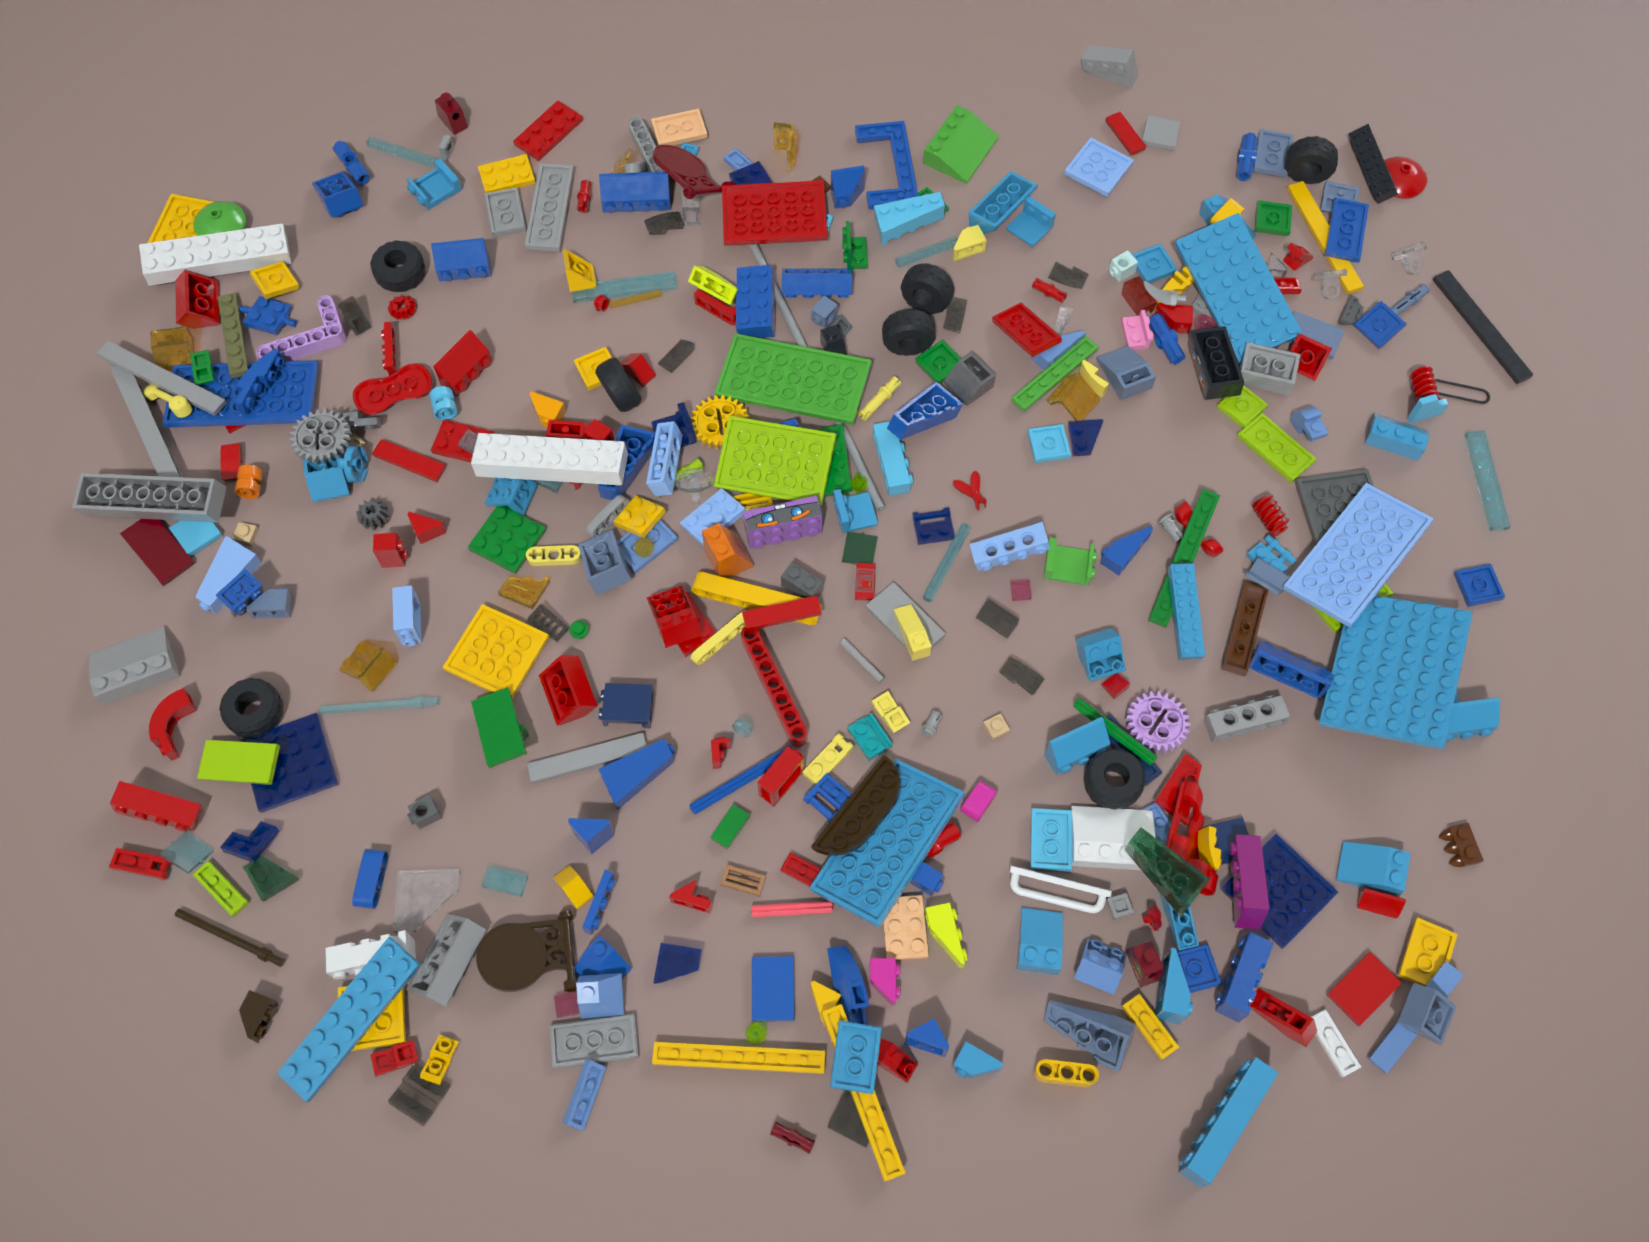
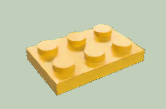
M527 154L478 166L485 193L536 184Z
M1417 917L1414 920L1397 976L1426 986L1445 961L1450 962L1458 934Z

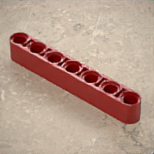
M743 627L741 630L742 644L790 743L795 747L805 745L807 742L806 727L758 629L746 631V628ZM748 635H753V636H755V637L752 638V639H747V638H746V636H748ZM755 651H761V652H762V654H760V655H755V654H753V653H754ZM763 667L770 668L769 671H762L761 669ZM772 683L778 684L776 688H771L769 685ZM781 699L787 701L782 705L777 703ZM787 716H793L795 719L793 721H787L785 718ZM795 733L803 734L801 738H795L793 735Z

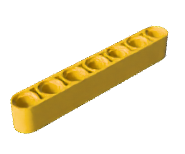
M698 572L696 574L691 592L695 595L751 610L803 599L705 572ZM819 616L797 620V622L816 625Z

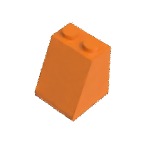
M720 523L702 530L704 551L717 576L729 578L754 567L748 552L736 533Z

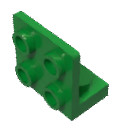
M846 221V227H842L843 263H847V268L852 270L868 269L866 237H850L849 221Z

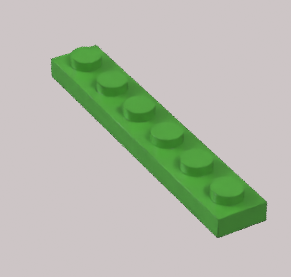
M1085 336L1015 394L1011 402L1021 411H1027L1077 369L1083 360H1087L1096 353L1099 346Z

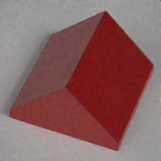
M1299 333L1290 350L1292 353L1300 354L1301 361L1299 362L1297 373L1315 381L1332 347Z

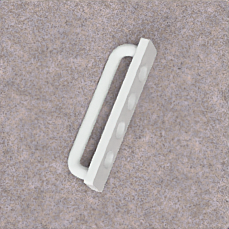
M1010 865L1009 872L1012 873L1010 879L1011 889L1020 896L1094 914L1104 908L1107 897L1111 898L1112 891L1013 865ZM1023 875L1098 894V900L1095 905H1089L1022 888L1018 885L1019 877Z

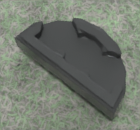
M1351 295L1340 319V325H1353L1361 318L1364 308L1359 303L1357 297Z

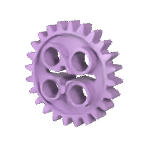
M1150 691L1148 696L1143 693L1141 698L1136 697L1126 712L1128 716L1125 721L1130 722L1127 724L1126 729H1132L1129 735H1135V739L1140 741L1143 746L1147 745V749L1151 750V748H1154L1155 753H1158L1160 749L1163 753H1166L1168 749L1172 752L1175 746L1180 747L1181 742L1185 741L1189 733L1190 723L1186 722L1189 716L1184 715L1187 709H1180L1179 707L1182 703H1174L1175 697L1168 699V693L1164 697L1161 696L1160 691H1158L1156 696H1154L1152 691ZM1151 707L1156 708L1158 712L1153 711ZM1164 709L1167 710V713L1152 735H1149L1148 732ZM1168 718H1171L1175 723L1170 722ZM1141 721L1146 722L1148 726H1144ZM1158 732L1162 733L1165 736V738L1160 737L1158 735Z

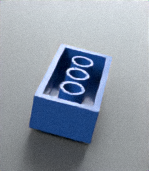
M772 265L737 268V333L757 338L775 337V275Z

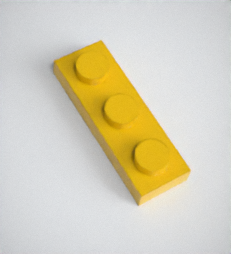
M1140 994L1122 1006V1009L1131 1021L1136 1024V1028L1160 1060H1163L1179 1048Z

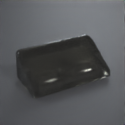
M681 339L658 364L670 373H673L695 350L694 343Z
M987 599L976 616L978 620L1007 639L1019 623V619L990 599Z

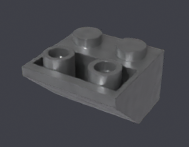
M971 352L957 362L943 382L967 406L994 387L996 375Z

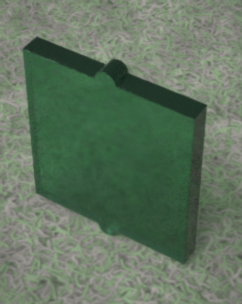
M847 532L842 562L855 564L856 566L857 563L873 564L878 536L865 535L863 532L861 534Z

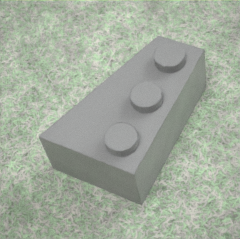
M1088 45L1081 58L1083 72L1131 89L1138 77L1134 49Z

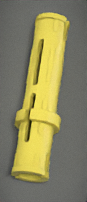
M893 376L885 386H881L879 392L858 412L859 416L863 415L861 417L862 420L867 421L886 399L891 398L892 393L901 385V381L896 382L899 380L897 377Z

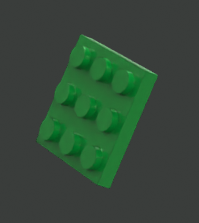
M496 506L468 545V550L517 574L527 559V550L535 547L547 530L546 527L504 506Z

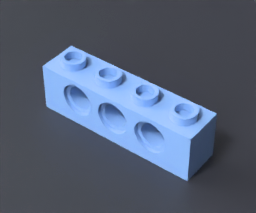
M674 421L657 424L646 482L655 496L671 495L673 493L683 436Z
M1043 522L970 544L978 571H987L997 565H1007L1010 561L1023 560L1030 555L1043 554L1051 549ZM1027 541H1033L1032 544L1025 545ZM1010 546L1015 547L1013 550H1007V548ZM991 552H997L994 556H988Z

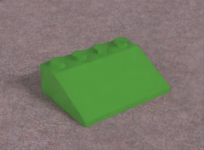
M956 105L924 149L923 164L967 184L997 142L999 136L971 111Z

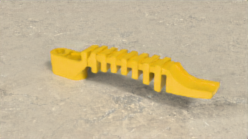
M1231 198L1212 217L1210 223L1214 224L1236 213H1239L1241 216L1245 208ZM1185 266L1182 269V273L1176 271L1174 277L1171 278L1162 290L1178 291V295H1181L1183 291L1186 292L1190 285L1194 283L1187 267ZM1157 300L1155 301V303H1154V305H1153V308H1154L1155 310H1156L1157 304H1158V303H1161V302H1159V301H1157Z

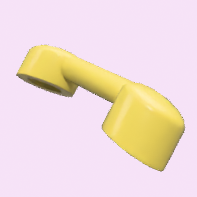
M153 384L148 385L144 389L143 394L148 401H153L159 397L169 402V408L179 418L187 417L192 412V406L183 396L173 397Z

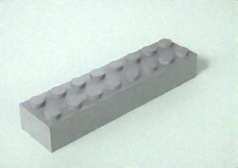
M81 473L72 508L85 516L219 523L227 487L215 479Z

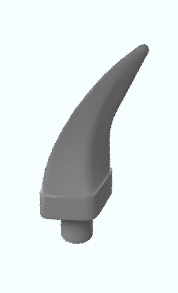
M1143 281L1148 293L1157 301L1170 306H1176L1177 302L1186 303V296L1178 295V291L1160 290L1149 282Z

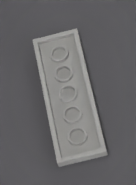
M540 163L525 240L526 250L560 252L574 173L573 165Z

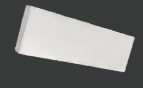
M1326 1009L1312 1016L1318 1030L1315 1036L1340 1077L1343 1078L1361 1068V1065Z

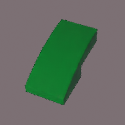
M209 350L191 353L195 385L215 382Z

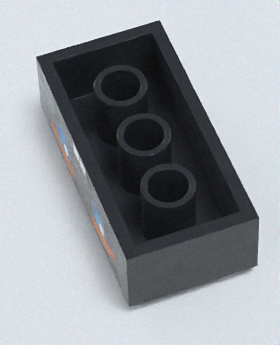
M1226 326L1191 331L1188 348L1205 400L1240 396L1244 379Z

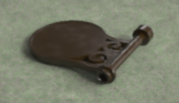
M562 911L556 920L505 923L490 930L481 940L476 954L477 968L482 979L496 990L517 992L530 987L547 972L564 970L567 972V980L563 982L564 991L576 992V982L578 979H576L570 922L574 919L572 912ZM555 927L559 931V936L556 940L549 941L547 939L549 934L552 935V939L556 938L555 930L546 929L541 937L534 928ZM557 951L563 952L566 964H560L562 960L560 954H555L557 960H552L550 958L551 954Z

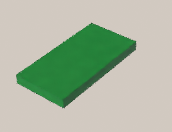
M508 687L471 701L486 763L489 768L527 754L512 695Z

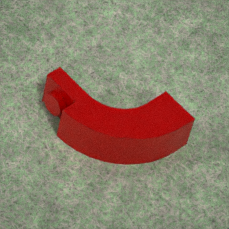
M185 688L177 690L164 698L155 708L149 723L151 742L159 748L163 756H167L172 761L180 758L172 738L173 729L180 719L197 711L191 695Z

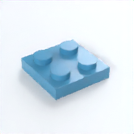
M1161 244L1131 254L1138 261L1136 270L1143 281L1153 283L1174 275L1178 270Z

